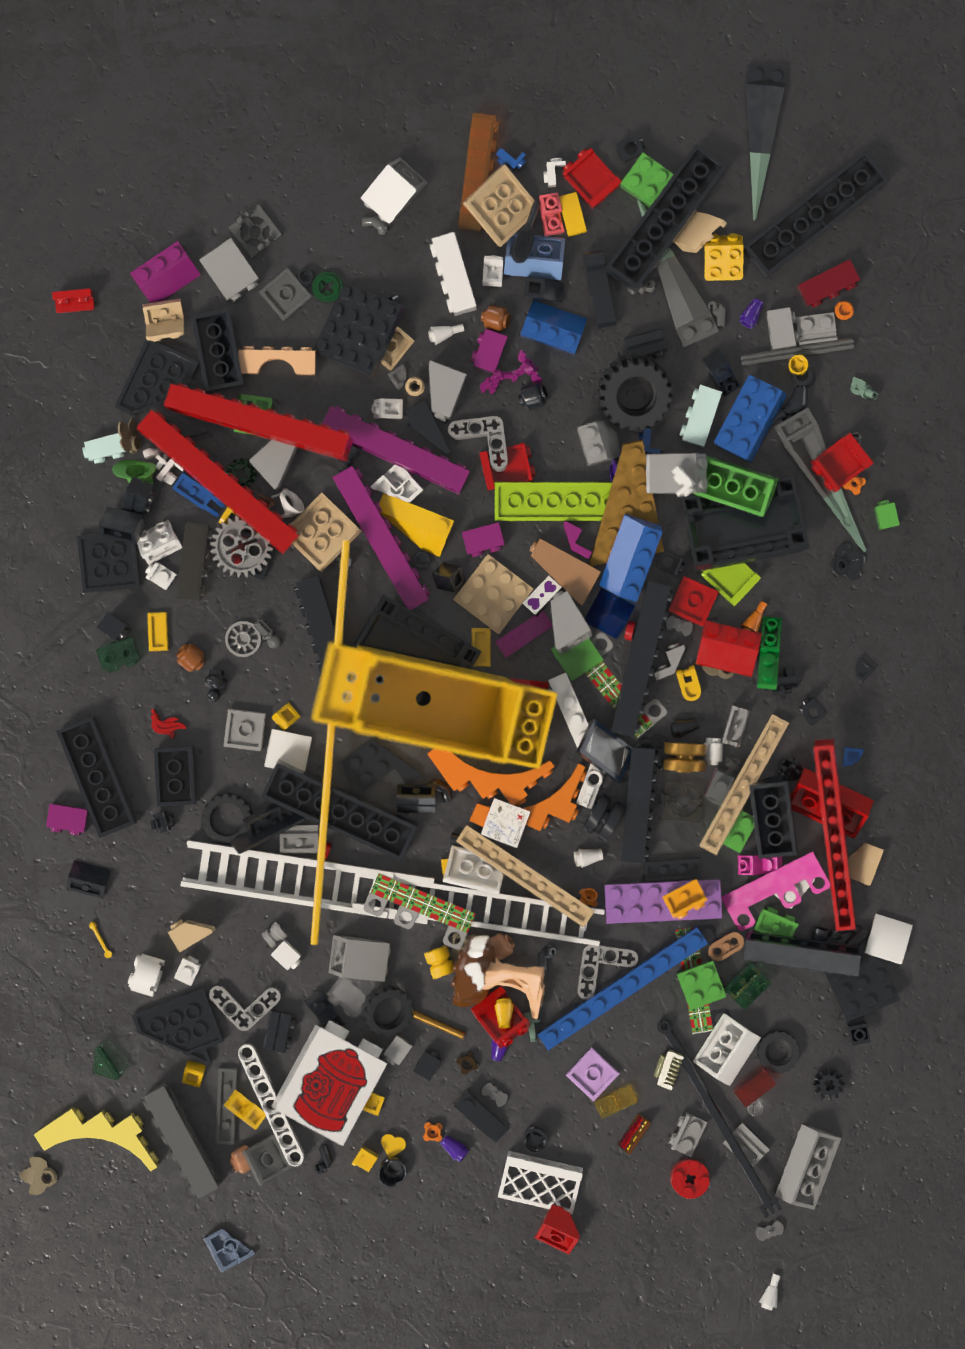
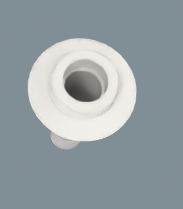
M463 324L452 327L433 326L431 331H428L429 339L437 345L453 334L463 332L464 326Z
M773 1274L770 1286L767 1287L759 1300V1303H762V1308L771 1311L773 1307L777 1308L779 1275Z

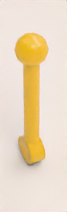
M91 922L89 924L90 929H93L103 947L105 957L110 958L112 952L107 949L96 928V923Z

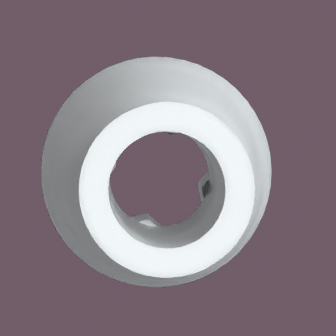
M578 849V851L574 852L575 864L577 867L581 866L583 868L603 860L602 850Z

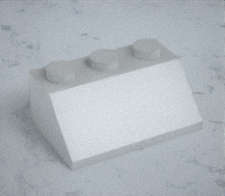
M723 1013L693 1062L719 1081L730 1086L761 1037Z

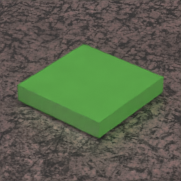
M590 639L585 640L562 655L558 653L556 647L551 649L571 681L603 661V658Z

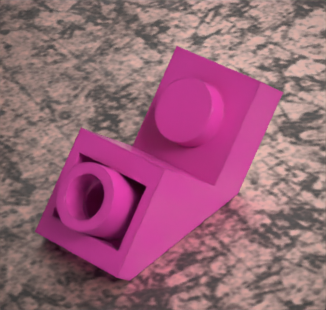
M738 855V875L769 874L782 867V857L759 859L758 855Z

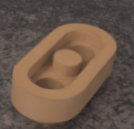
M730 932L710 944L708 954L714 961H721L739 951L744 945V939L740 933ZM737 938V944L732 945L731 939ZM717 947L720 948L721 953L715 954L714 949Z

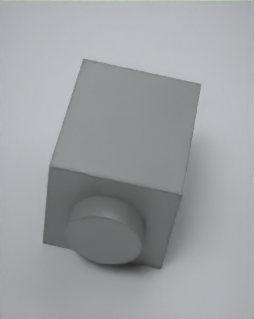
M397 1034L384 1051L385 1060L392 1065L395 1063L400 1065L413 1044Z

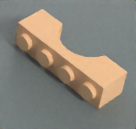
M243 346V350H238L242 374L259 375L261 368L267 362L284 360L292 365L296 375H316V351H312L311 347H301L300 351H293V347H281V350H274V347H262V350H254L253 346Z

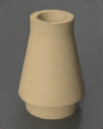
M412 377L407 380L405 388L408 394L418 396L424 391L425 385L422 379ZM414 384H417L419 386V389H417V391H414L412 389V386Z

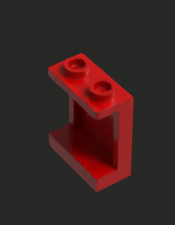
M585 148L577 155L578 160L574 163L570 161L563 168L562 176L586 203L594 209L616 190L622 181L609 170L592 148L589 150Z
M851 433L844 435L811 461L813 471L818 476L821 475L823 477L825 487L833 492L839 491L847 482L873 464Z
M525 443L506 447L508 466L501 472H497L492 468L489 451L479 453L488 491L495 490V482L533 481L532 477L536 475L534 466H529L528 458L531 457L529 446L525 447ZM492 453V455H497V462L494 463L500 467L505 461H501L500 453Z
M502 986L471 1008L474 1017L500 1049L511 1045L514 1038L518 1035H524L531 1026L529 1020L523 1016L512 1002L514 1007L510 1027L499 1028L495 1010L496 1000L510 999Z

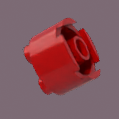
M684 1158L673 1165L670 1173V1182L677 1194L686 1199H693L705 1193L710 1184V1176L708 1170L700 1161L693 1158ZM688 1174H690L691 1176L694 1175L693 1181H692V1182H690V1181H686V1182H685V1180H687L686 1175H688Z

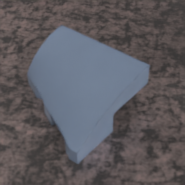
M223 1229L203 1238L221 1273L255 1255L253 1250L241 1244L240 1241L231 1237Z

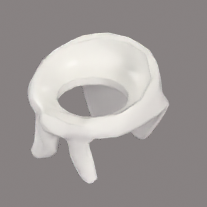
M283 488L279 494L271 496V498L280 497L285 512L281 515L283 518L294 517L304 511L301 499L294 492ZM286 495L291 499L293 507L287 502Z

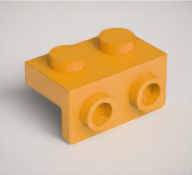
M697 879L662 896L672 917H677L678 919L688 915L687 911L692 908L698 910L704 907L707 901Z

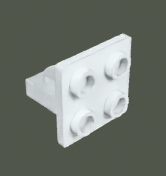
M169 520L160 522L156 526L143 531L137 543L143 559L145 558L148 565L183 548Z

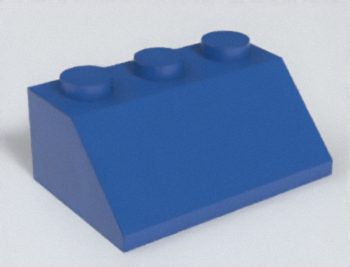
M533 300L520 336L575 355L587 318Z

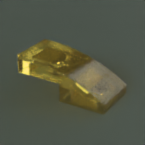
M631 1084L594 1101L601 1119L638 1103Z

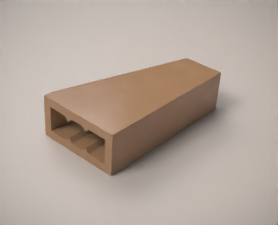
M539 539L538 542L534 541L529 550L532 552L531 557L578 604L583 605L601 571L542 539Z

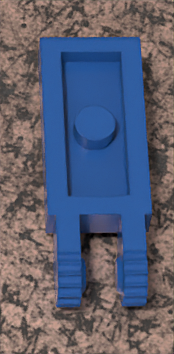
M184 473L181 474L172 487L173 490L215 517H218L219 513L207 506L211 499L220 507L224 508L226 506L206 488Z

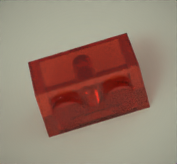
M762 1067L734 1088L733 1091L743 1105L747 1107L776 1086V1083L766 1069Z

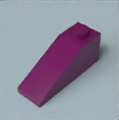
M542 611L537 617L533 616L495 643L505 658H507L553 627V624L545 612Z

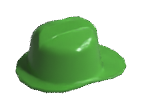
M128 459L117 462L113 466L112 471L116 476L127 479L128 483H130L133 477H137L142 482L146 481L153 484V473L156 471V465Z

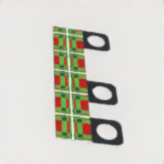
M713 924L697 926L700 932L704 929H710L713 932V938L707 941V945L717 940L716 928ZM694 927L675 930L676 939ZM700 949L681 961L682 970L702 963ZM719 976L724 992L726 993L724 978ZM709 1004L690 1010L688 1006L692 1034L713 1031L717 1024L715 1017L719 1013H725L730 1017L728 1009L710 1011Z

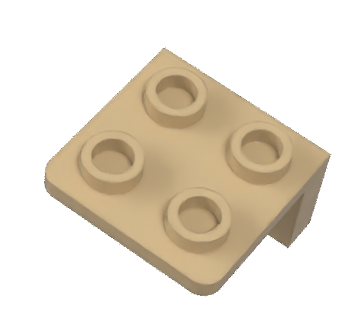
M180 298L142 305L146 322V340L159 341L162 338L168 337L178 338L184 334L185 319Z

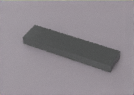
M218 1068L215 1144L235 1145L236 1115L228 1110L224 1104L234 1090L237 1091L238 1068Z

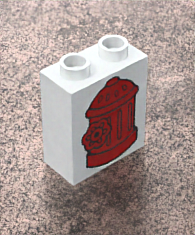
M329 1020L325 1029L317 1025L314 1026L271 1107L343 1146L387 1063L378 1059L383 1049L365 1039H362L357 1048L345 1041L349 1031Z

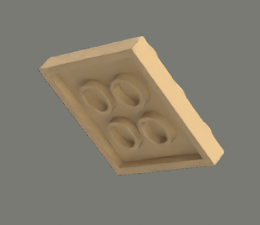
M504 164L478 187L463 204L498 247H501L527 222L534 199Z
M323 493L291 523L298 530L296 534L299 535L293 545L320 572L342 552V540H347L351 543L362 532Z
M487 554L453 600L497 634H500L532 592L533 588Z

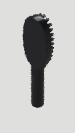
M538 201L533 202L525 228L519 232L513 243L511 257L516 263L525 262L532 250L534 241L532 228L540 207V202Z

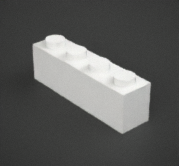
M563 673L548 681L552 690L557 693V702L578 748L588 723L566 673Z

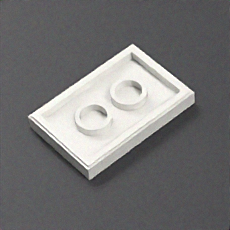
M452 845L443 882L499 895L504 874L466 848Z

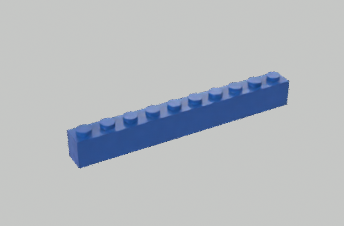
M695 926L595 993L594 996L583 1001L537 1032V1035L547 1050H550L707 945V941L697 926Z

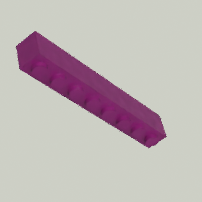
M330 406L322 424L332 427L331 429L338 431V429L348 431L349 435L354 439L353 446L460 495L470 472L465 465L460 463L455 465L449 462L450 459L443 455L438 457L432 454L433 451L426 447L419 448L409 439L402 440L397 438L398 435L392 431L380 430L381 427L375 423L370 422V424H367L358 415L353 414L350 416L345 413L344 409L335 406V408Z
M351 466L332 477L405 606L412 610L429 600L427 597L430 595L425 584L421 586L417 580L421 578L415 568L411 569L408 564L411 561L406 551L402 553L399 545H401L400 540L396 534L392 536L389 531L392 526L388 519L381 517L380 512L382 509L377 501L373 503L370 497L373 494L368 485L364 486L360 479L363 476L358 468L354 469Z

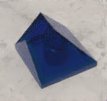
M601 588L584 620L587 624L618 639L635 605Z

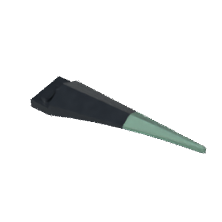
M747 65L746 96L754 221L758 214L785 88L786 68Z

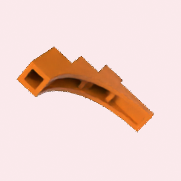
M434 748L427 753L453 791L457 789L459 792L469 786L467 782L470 780L483 799L485 797L490 799L498 793L496 789L499 788L508 802L512 805L516 804L517 807L527 801L525 797L528 794L524 788L530 789L538 783L536 781L541 776L546 778L553 773L552 768L555 767L549 760L540 765V769L534 768L513 774H498L479 770L465 763L449 751Z
M578 763L571 777L558 791L537 804L522 808L530 811L526 822L527 826L539 831L542 828L546 829L550 820L547 817L548 814L570 823L571 819L575 820L579 810L576 809L577 804L570 801L571 799L575 800L580 789L576 787L579 781H584L587 771H584L585 766ZM477 803L470 822L484 827L491 807Z

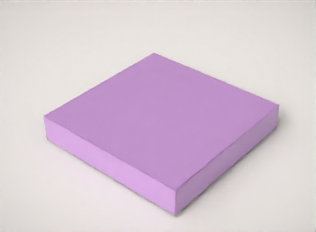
M591 1047L567 1072L566 1076L592 1101H595L620 1073Z

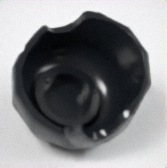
M388 1157L380 1163L377 1175L379 1181L384 1186L393 1188L405 1180L408 1170L406 1163L399 1157Z

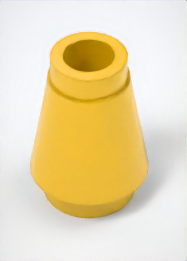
M511 999L496 1000L495 1010L499 1028L510 1027L514 1007Z

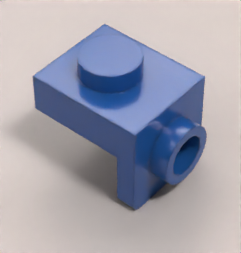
M502 148L496 153L498 157L497 162L501 165L505 164L513 171L516 168L520 169L526 163V154L524 152L516 160Z
M646 429L643 433H639L638 440L643 441L645 456L647 454H661L660 449H650L651 429Z

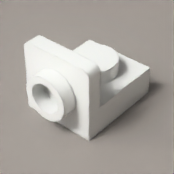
M381 398L374 400L372 405L374 419H402L403 399Z
M677 466L672 471L675 474L673 478L679 485L683 484L684 487L676 494L679 497L683 495L687 497L694 491L693 486L696 483L681 466Z
M159 562L151 563L145 572L148 574L146 576L148 580H151L166 591L177 576L176 573Z
M188 956V958L183 957L174 978L192 986L201 967V964L198 963L199 960L192 956Z

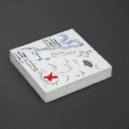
M494 798L481 835L517 848L530 811Z

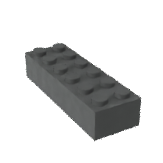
M168 1082L147 1092L143 1097L145 1099L143 1104L147 1111L152 1112L154 1116L152 1121L156 1128L160 1127L163 1133L161 1138L165 1145L169 1144L172 1150L170 1154L174 1162L178 1161L181 1166L179 1171L182 1177L188 1179L190 1183L188 1187L193 1196L196 1195L199 1199L218 1189L222 1182Z

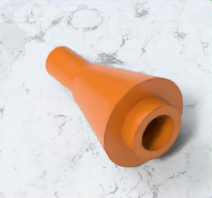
M761 601L756 611L741 624V627L745 630L758 632L762 614L767 604Z

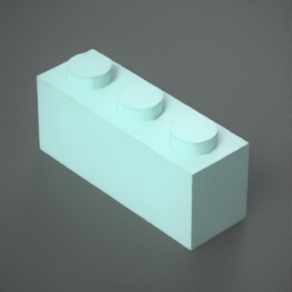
M700 385L699 389H694L691 399L695 401L693 407H688L685 417L689 419L687 425H683L681 428L680 436H683L681 441L704 448L722 394L721 391Z

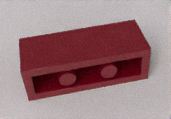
M849 259L799 284L797 288L806 306L812 305L815 308L823 304V299L829 297L831 300L841 295L839 291L845 288L849 291L857 287V282L860 281V278Z

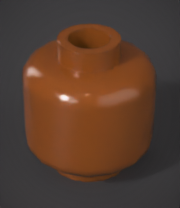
M490 305L486 310H483L481 321L484 322L486 329L502 332L505 328L509 327L511 314L508 313L505 307Z
M184 644L176 653L177 663L189 672L195 669L200 670L205 664L203 660L204 652L194 644Z

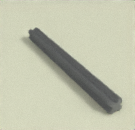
M853 338L743 354L740 359L741 364L744 366L789 359L795 355L808 356L854 348Z

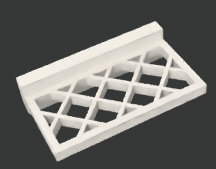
M508 1151L498 1197L549 1209L554 1203L557 1206H561L559 1200L568 1196L571 1201L570 1208H563L573 1215L583 1168ZM509 1166L518 1168L520 1174L511 1178L508 1173ZM533 1171L537 1173L539 1178L530 1183L525 1174ZM550 1175L555 1176L558 1182L549 1187L544 1179ZM523 1176L528 1185L519 1189L514 1181ZM567 1180L576 1181L575 1188L567 1191L563 1183ZM542 1181L546 1189L537 1193L533 1185ZM512 1183L516 1192L511 1195L503 1193L504 1187ZM560 1185L565 1193L556 1198L552 1189ZM530 1187L535 1196L530 1199L524 1198L521 1192ZM549 1192L554 1200L545 1203L540 1196Z

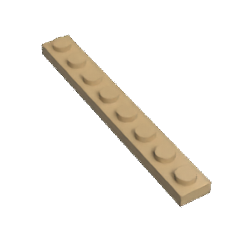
M773 714L771 715L700 843V847L715 855L718 854L750 796L749 784L759 780L789 725L788 722Z
M466 825L456 840L464 848L583 928L595 912Z

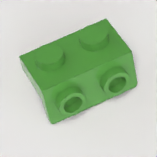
M768 907L767 910L762 908L754 930L761 933L793 937L799 924L795 922L796 918L787 914L785 917L778 915V910Z

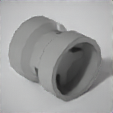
M278 922L272 924L270 930H265L261 933L265 941L272 948L278 945V940H284L288 937Z

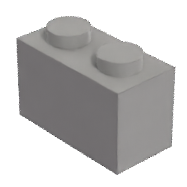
M790 307L767 311L766 316L772 350L795 347L799 339L797 330L794 331L793 323H796L794 311L791 312Z

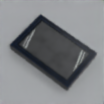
M592 719L576 753L613 781L619 783L631 760L632 747L598 721Z

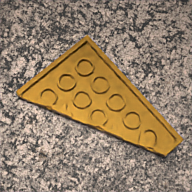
M642 440L623 443L604 514L598 529V535L594 543L590 566L607 563L624 514L659 525L653 493H646V456ZM661 537L655 553L664 552Z

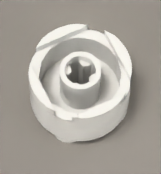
M146 954L137 955L134 962L135 973H131L128 980L131 991L154 997L153 991H156L163 972L160 969L161 965L164 966L165 960Z

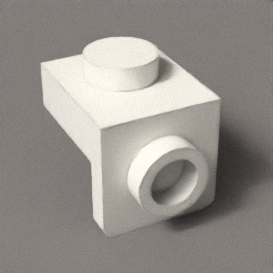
M552 158L550 162H547V171H543L544 183H548V188L556 187L555 168L566 166V161H562V158Z
M496 255L484 256L483 286L502 287L503 257Z

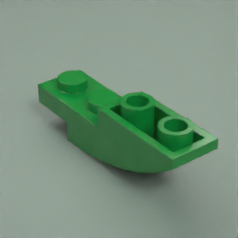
M762 618L757 688L777 689L782 618Z

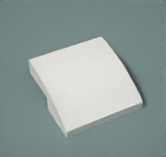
M272 729L264 766L274 769L279 759L305 771L312 737Z
M875 914L864 953L902 964L912 925Z

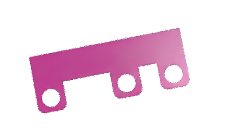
M811 852L722 896L721 899L737 929L743 931L755 924V919L748 908L749 906L777 893L783 906L790 908L801 902V896L794 884L806 879L812 892L819 894L830 888V882L814 853ZM816 877L823 878L825 881L824 887L821 889L815 888L812 884L813 879ZM787 891L795 893L796 900L793 903H787L784 900V894ZM740 914L749 916L750 922L748 925L742 926L738 923V916Z

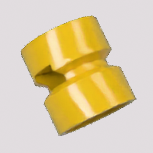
M447 945L424 953L427 964L432 965L430 972L433 979L453 973L454 963L448 959L450 952Z

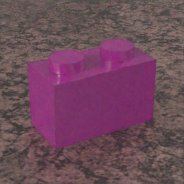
M485 329L484 333L481 332L477 341L480 344L478 351L474 350L471 361L474 362L473 367L490 373L496 371L507 336Z
M499 522L462 532L467 555L472 554V558L483 555L485 550L490 549L491 552L502 550L501 546L505 545Z
M51 803L49 804L46 827H50V831L62 833L63 829L69 830V834L81 836V832L84 833L87 829L88 809Z

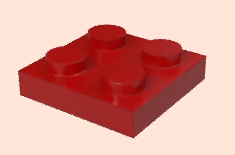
M683 576L668 610L703 627L719 592Z

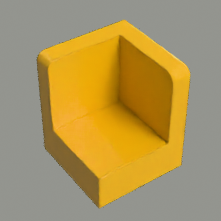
M362 1145L352 1161V1165H357L369 1172L379 1155Z

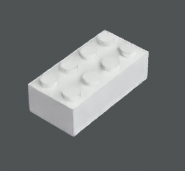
M454 232L432 238L433 244L429 245L433 258L437 257L438 262L435 263L438 275H442L444 281H441L444 294L449 296V299L446 300L449 312H454V316L477 310Z

